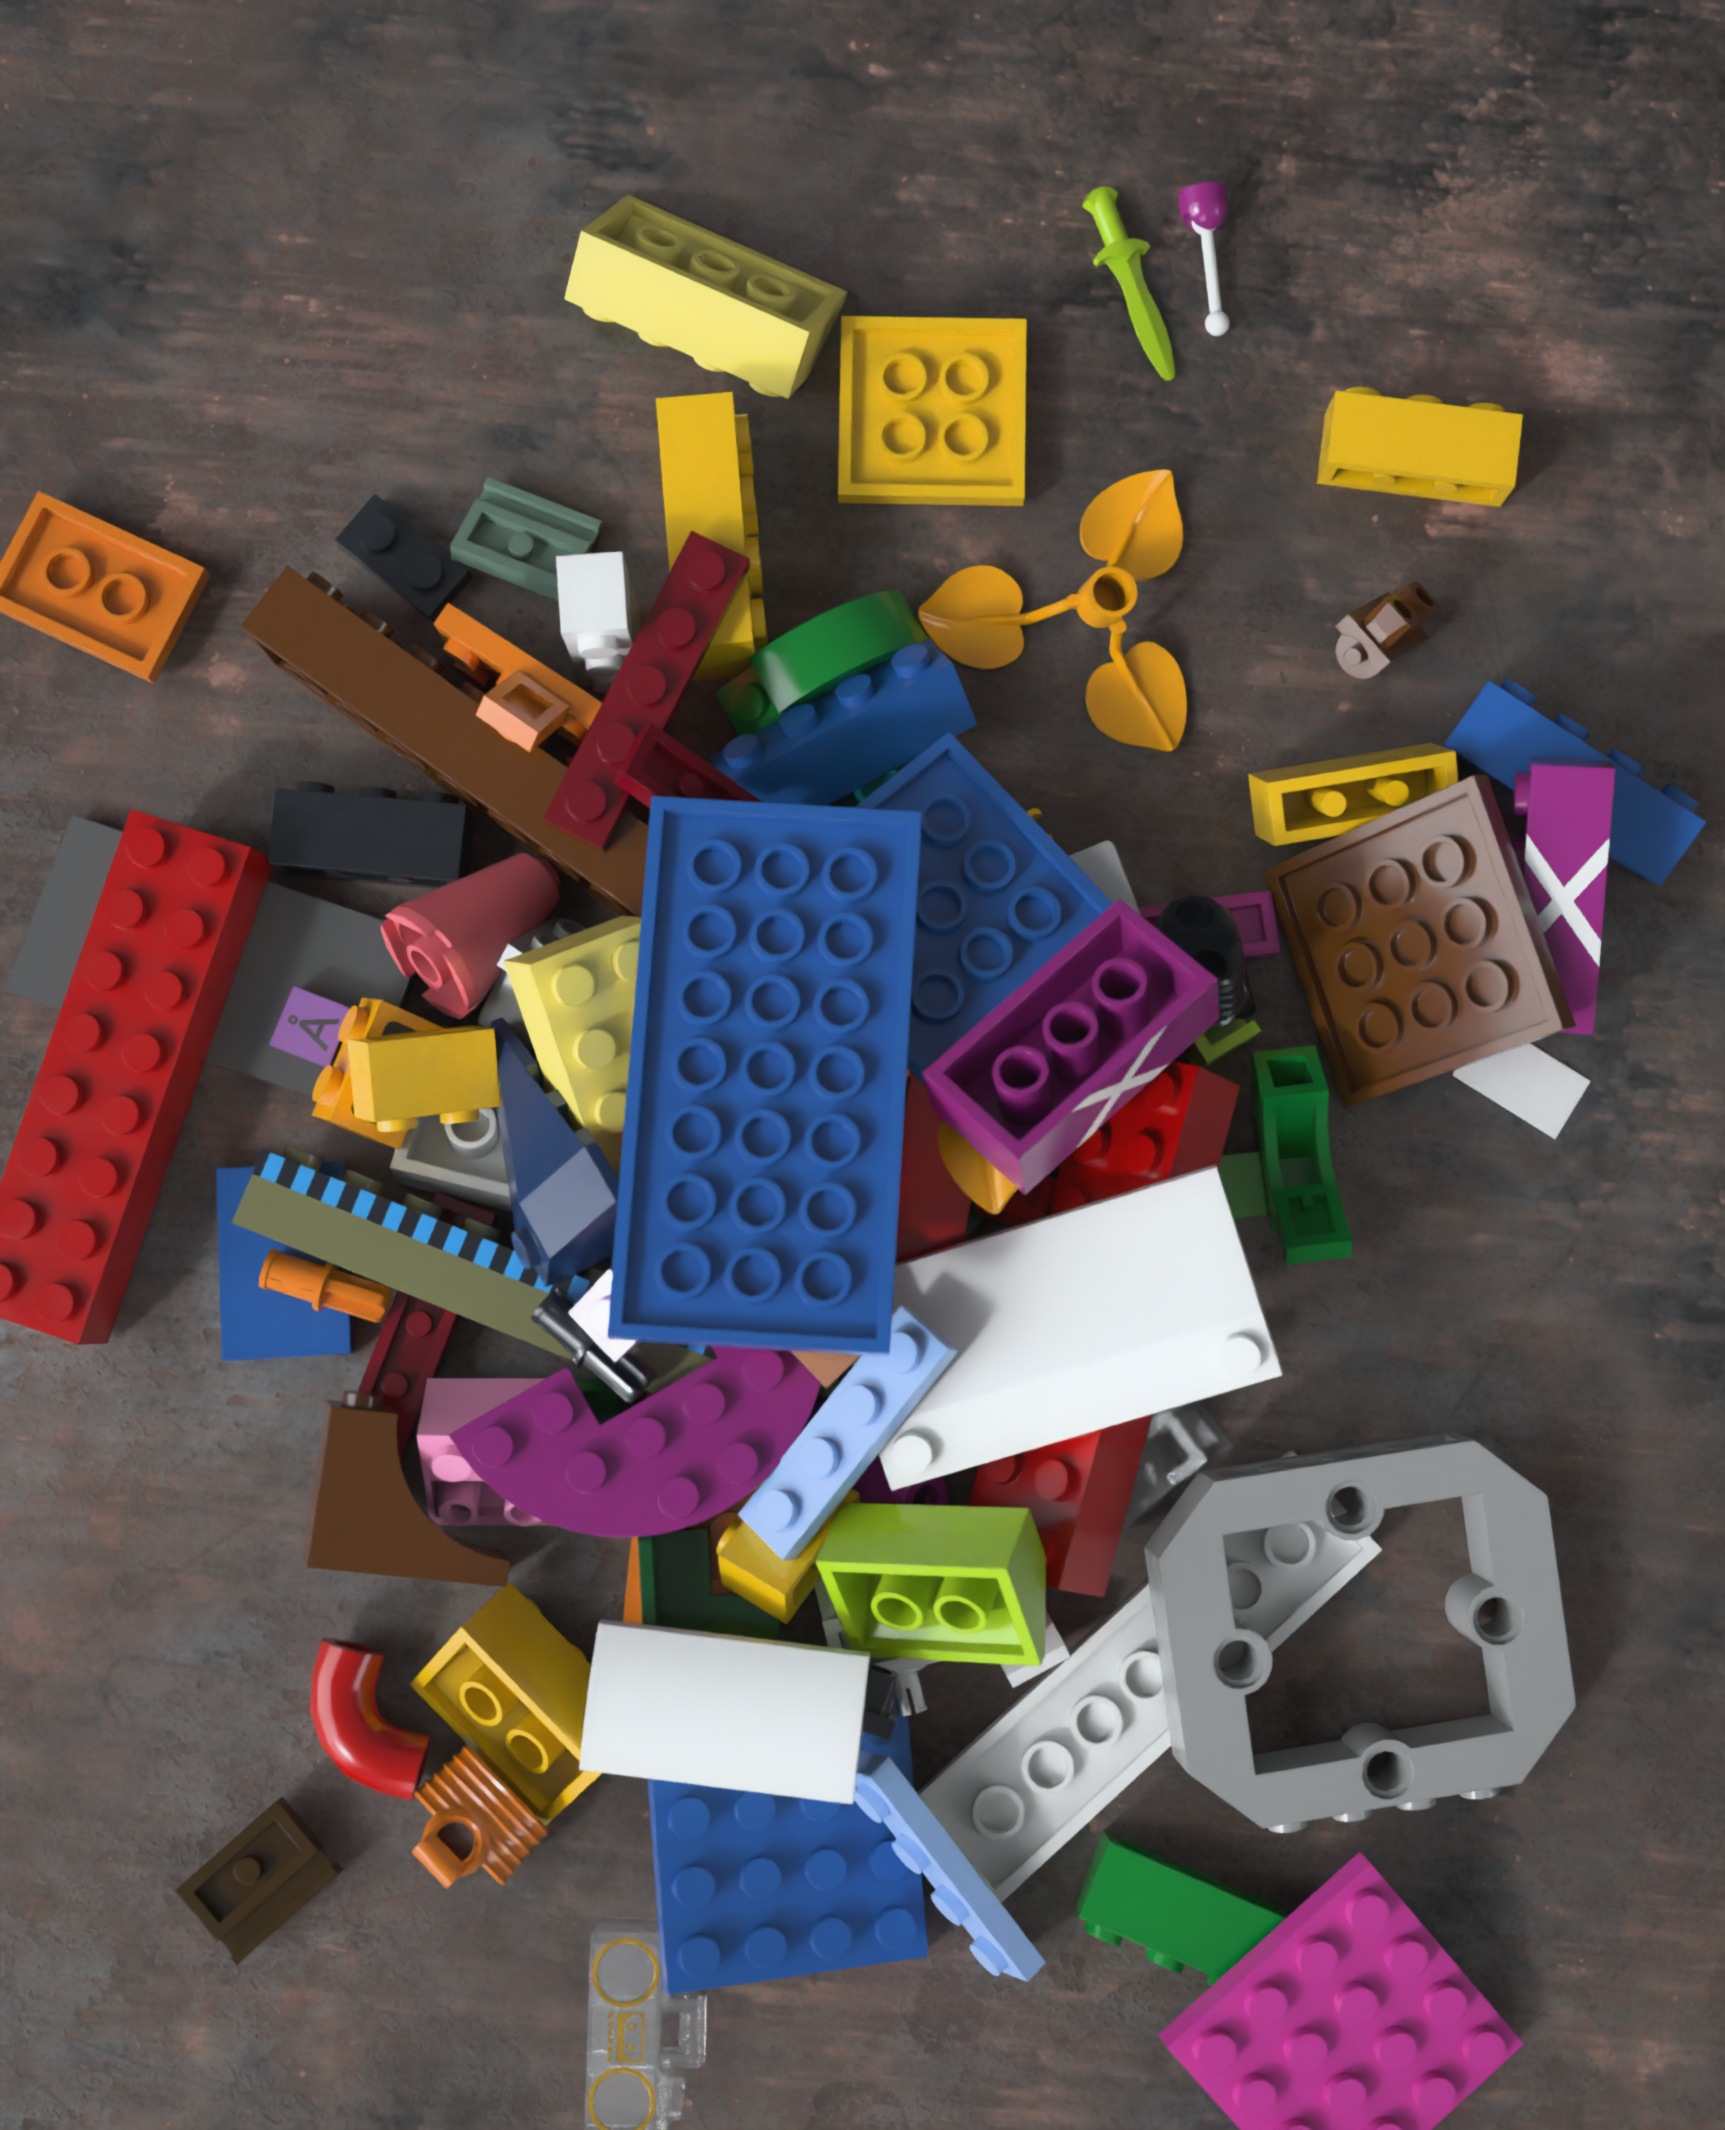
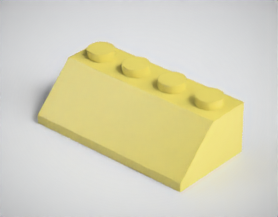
M627 194L581 230L564 299L583 307V311L595 320L616 322L638 332L639 337L651 345L659 347L670 346L694 357V361L705 369L715 372L726 371L748 381L750 386L761 394L772 397L782 396L789 399L808 378L845 302L847 291Z

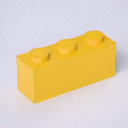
M1352 387L1345 391L1336 390L1325 412L1317 484L1500 507L1516 484L1523 414L1505 412L1503 407L1493 403H1475L1468 407L1443 404L1441 399L1431 395H1414L1407 399L1381 396L1379 391L1368 387Z
M1433 743L1248 774L1255 835L1273 846L1342 835L1459 782L1456 751Z

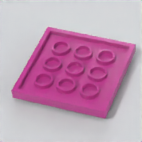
M1361 1852L1356 1854L1158 2034L1167 2049L1240 2130H1432L1524 2045Z

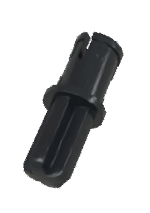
M560 1287L556 1291H552L536 1308L531 1316V1320L556 1339L574 1357L571 1362L574 1366L579 1368L583 1364L586 1365L626 1402L631 1403L639 1398L652 1381L651 1371L629 1352L614 1362L568 1313L577 1303L565 1294Z

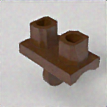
M1415 581L1398 595L1387 592L1347 614L1335 626L1341 633L1335 650L1337 661L1341 668L1352 677L1359 679L1371 678L1413 653L1430 638L1421 627L1441 609L1439 604L1419 582Z

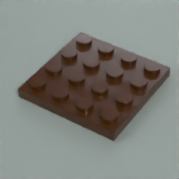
M1487 774L1473 775L1263 870L1344 1108L1363 1104L1576 1027Z

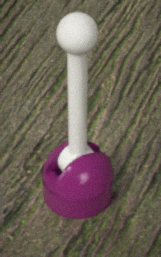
M1202 182L1187 186L1179 191V210L1183 223L1192 232L1201 235L1210 314L1205 321V327L1211 335L1221 336L1227 332L1230 321L1229 317L1222 312L1213 231L1222 225L1228 215L1227 186L1224 183Z

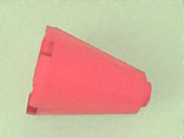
M519 853L395 906L385 915L388 919L381 923V933L389 953L406 979L417 972L421 979L430 987L422 996L445 1015L461 1019L469 1012L474 1011L493 988L502 971V968L497 966V963L507 944L542 924L560 901L558 890L560 879L552 865L544 858L539 856L534 858L526 853Z

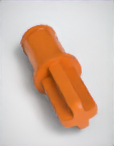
M274 1248L266 1256L259 1276L260 1288L265 1290L271 1289L312 1302L313 1310L319 1312L328 1307L377 1323L382 1322L391 1305L393 1291L387 1285L339 1271L338 1266L330 1262L323 1266L282 1253Z

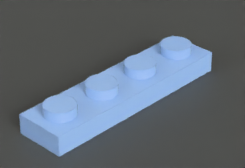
M900 1306L892 1316L890 1357L862 1355L781 1458V1463L763 1481L738 1515L782 1560H795L958 1353V1350L912 1308Z
M861 1751L857 1788L854 1795L857 1804L874 1821L878 1823L883 1821L897 1838L892 1843L894 1852L910 1870L916 1874L923 1872L936 1890L931 1894V1899L940 1912L956 1925L962 1923L975 1940L970 1945V1950L976 1959L995 1976H999L1003 1972L1028 1982L1046 1963L890 1757Z

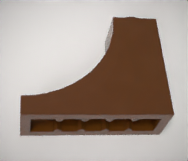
M345 1390L342 1401L326 1399L302 1556L306 1568L507 1587L510 1559L502 1550L480 1546L453 1535L431 1519L414 1500L406 1484L397 1450L398 1414L393 1407L382 1406L384 1396L371 1392Z

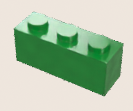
M1105 1830L1102 1832L1074 1902L1078 1917L1086 1921L1083 1929L1090 1935L1115 1946H1120L1123 1938L1147 1947L1145 1957L1168 1970L1182 1973L1186 1964L1209 1974L1206 1982L1209 1986L1217 1982L1290 1915L1285 1908Z

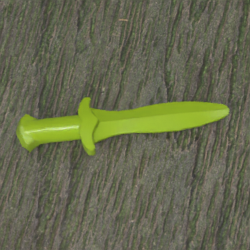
M1108 186L1097 187L1085 197L1083 208L1093 215L1105 245L1094 258L1093 264L1096 267L1107 264L1115 274L1122 287L1130 318L1145 353L1160 376L1166 381H1171L1175 375V367L1170 340L1163 319L1148 291L1141 270L1140 255H1145L1150 245L1141 239L1128 238L1116 207L1118 192Z

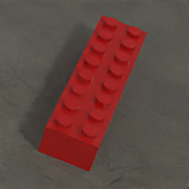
M133 809L130 810L0 1182V1318L77 1345L108 1344L272 869L267 864L268 857L251 847Z
M1171 1062L1062 1161L1047 1216L1216 1164L1218 1169L1240 1085L1200 1066ZM1153 1414L980 1464L968 1506L1029 1508L1046 1555V1585L1058 1590L1104 1597Z

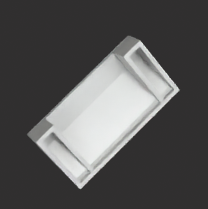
M1216 1164L895 1263L892 1314L894 1315L900 1306L912 1308L954 1346L958 1353L878 1454L891 1491L1281 1376L1282 1371L1277 1350ZM860 1355V1356L852 1363L853 1366L855 1365V1363L858 1361V1359H859L862 1355Z

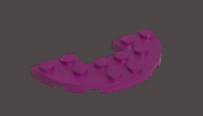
M711 1346L717 1356L715 1360L602 1425L598 1421L570 1368L566 1367L448 1435L465 1461L497 1494L520 1510L546 1523L569 1531L593 1536L618 1538L653 1536L678 1531L701 1523L729 1509L762 1484L781 1463V1458L802 1433L812 1413L821 1383L791 1351Z

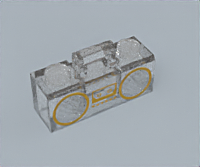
M597 1918L591 1930L585 2130H669L671 2121H682L684 2103V2078H672V2068H701L705 2066L707 1995L696 1992L667 1995L663 1990L658 1919ZM665 2012H680L679 2047H665Z

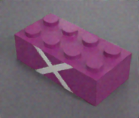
M1529 757L1528 772L1515 771L1513 789V815L1524 816L1523 836H1510V841L1576 1027L1559 1033L1594 1035L1615 767L1609 760Z
M1119 898L922 1072L931 1108L1026 1195L1219 1019L1218 979Z

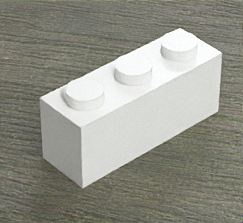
M623 552L556 556L561 635L582 686H592L595 692L608 693L641 629L640 610Z

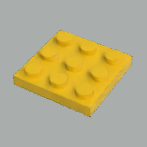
M841 316L838 503L1023 506L1025 499L1027 319Z

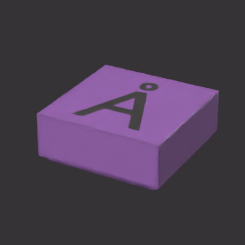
M293 986L269 1045L323 1067L333 1066L343 1043L338 1040L339 1029L350 1008Z

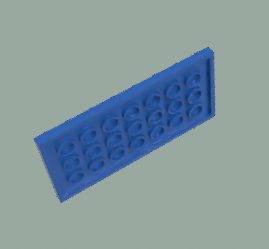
M651 796L606 1335L609 1340L890 1357L922 812Z

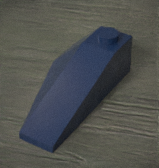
M501 1017L491 1021L490 1028H494L501 1102V1106L496 1107L515 1226V1231L512 1232L511 1238L515 1252L522 1265L526 1269L534 1267L544 1286L547 1287L613 1258L619 1179L588 1129L585 1127L573 1132L567 1113H569L568 1103L558 1090L548 1094L543 1092V1080L537 1062L504 1018Z

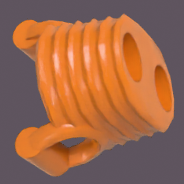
M463 1746L459 1754H453V1760L449 1763H443V1768L439 1772H433V1777L430 1780H424V1785L420 1789L414 1790V1795L433 1816L426 1824L420 1842L411 1852L446 1889L456 1879L474 1873L481 1866L500 1885H506L507 1879L515 1875L517 1867L523 1866L524 1859L532 1855L533 1848L541 1845V1840L545 1836H549V1829L468 1746ZM447 1824H463L473 1834V1850L462 1861L437 1836L439 1830Z

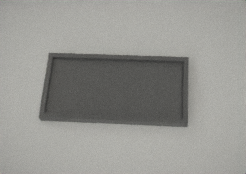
M72 814L4 991L61 1010L123 831ZM267 881L205 1061L312 1097L316 1081L325 1067L269 1045L293 986L349 1008L354 1005L359 1006L363 997L383 1000L404 1010L417 972L406 979L397 967L381 933V923L384 920Z

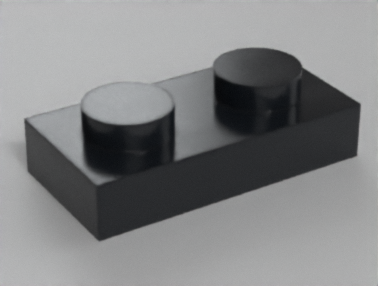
M376 494L371 497L335 539L340 549L432 623L436 621L447 603H451L473 578L467 567L451 560V554Z

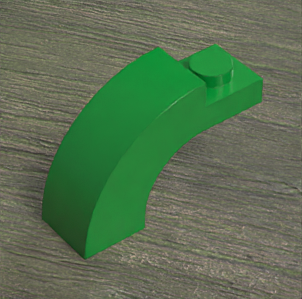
M888 590L870 594L822 613L777 638L748 658L752 665L715 692L738 735L754 734L780 720V717L790 708L801 704H809L835 690L844 679L856 674H865L891 660L893 655L901 648L912 644H920L928 640V637L901 590Z
M1310 1045L1252 1052L1251 1090L1256 1150L1260 1151L1271 1232L1278 1233L1285 1263L1289 1265L1351 1258L1353 1239L1338 1192L1330 1152L1328 1132L1329 1089L1316 1046Z

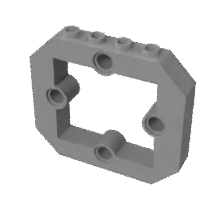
M1454 1431L1199 1471L1144 1546L1172 1754L1188 1774L1261 1828H1268L1276 1833H1291L1305 1829L1308 1826L1309 1820L1332 1817L1337 1821L1353 1822L1369 1818L1372 1815V1809L1396 1805L1397 1808L1402 1810H1423L1434 1806L1436 1798L1457 1794L1467 1799L1494 1797L1500 1793L1499 1787L1523 1782L1576 1707L1548 1496L1478 1442ZM1351 1486L1354 1495L1350 1509L1341 1516L1333 1517L1331 1500L1334 1494L1341 1488ZM1461 1497L1472 1573L1459 1577L1450 1586L1445 1597V1612L1449 1623L1456 1631L1482 1647L1491 1714L1390 1731L1377 1723H1361L1351 1727L1342 1736L1341 1740L1253 1755L1244 1695L1257 1691L1267 1681L1272 1670V1654L1268 1643L1260 1634L1243 1620L1233 1616L1222 1535L1312 1521L1340 1539L1357 1541L1369 1536L1378 1528L1384 1515V1509ZM1495 1597L1497 1611L1494 1617L1488 1623L1479 1625L1477 1619L1481 1605L1486 1600ZM1235 1640L1243 1641L1244 1653L1241 1660L1229 1668H1220L1218 1663L1222 1648ZM1388 1751L1389 1761L1385 1769L1377 1775L1367 1776V1766L1370 1759L1377 1753Z

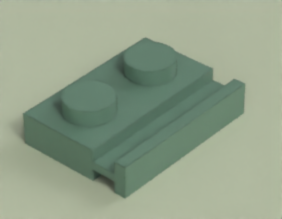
M487 477L479 499H475L450 545L451 560L559 601L556 556L591 554L595 542H598L602 535V521Z

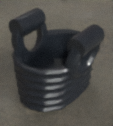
M1189 895L1171 901L1157 917L1156 929L1218 979L1219 1019L1207 1030L1227 1025L1234 1018L1245 1019L1251 1017L1256 1012V1006L1247 970L1244 968L1243 947L1238 927L1231 911L1209 897Z

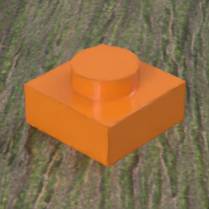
M516 670L484 695L476 716L497 729L504 738L517 743L530 752L562 725L570 706Z

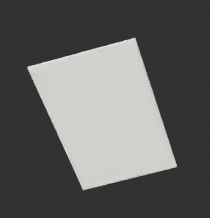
M1530 1043L1459 1068L1452 1074V1076L1553 1139L1557 1138L1591 1082Z

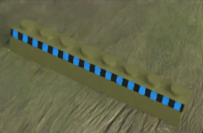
M289 1145L286 1146L282 1157L262 1150L231 1223L572 1360L574 1358L556 1339L545 1332L538 1324H535L531 1320V1316L539 1304L552 1291H556L558 1287L574 1302L578 1303L603 1277L605 1272L591 1267L586 1269L583 1278L573 1275L545 1287L534 1267L526 1269L520 1262L515 1250L499 1244L503 1232L468 1217L462 1229L438 1220L443 1207L408 1193L402 1205L380 1197L378 1195L383 1183L348 1169L342 1181L319 1172L323 1159ZM641 1342L629 1351L651 1371L652 1381L646 1390L654 1394L717 1358L711 1346Z

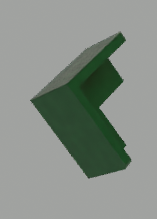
M709 1527L685 1528L653 1536L638 1537L642 1624L781 1641L780 1620L734 1592L712 1593Z

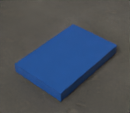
M345 1161L322 1162L319 1172L342 1181L348 1169V1163ZM255 1166L217 1168L222 1361L355 1354L353 1315L325 1307L322 1312L315 1311L312 1308V1302L259 1287L260 1272L266 1256L272 1248L323 1266L328 1262L231 1223ZM338 1266L339 1271L352 1274V1271Z

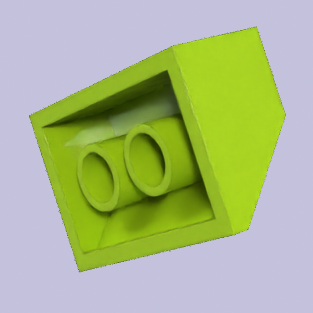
M841 1503L815 1562L852 1650L870 1652V1657L1028 1666L1042 1665L1045 1657L1046 1555L1029 1508Z

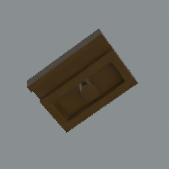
M281 1797L176 1889L175 1892L215 1941H221L232 1955L230 1959L237 1966L342 1872L343 1868L338 1862L334 1863L323 1850L324 1846L286 1800Z

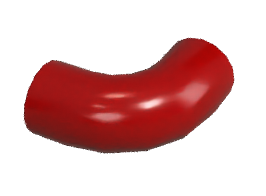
M322 1638L312 1672L310 1713L321 1748L345 1776L379 1793L414 1801L416 1797L414 1790L420 1787L430 1752L432 1736L398 1728L388 1723L379 1713L375 1697L376 1686L385 1657L383 1651L348 1640Z

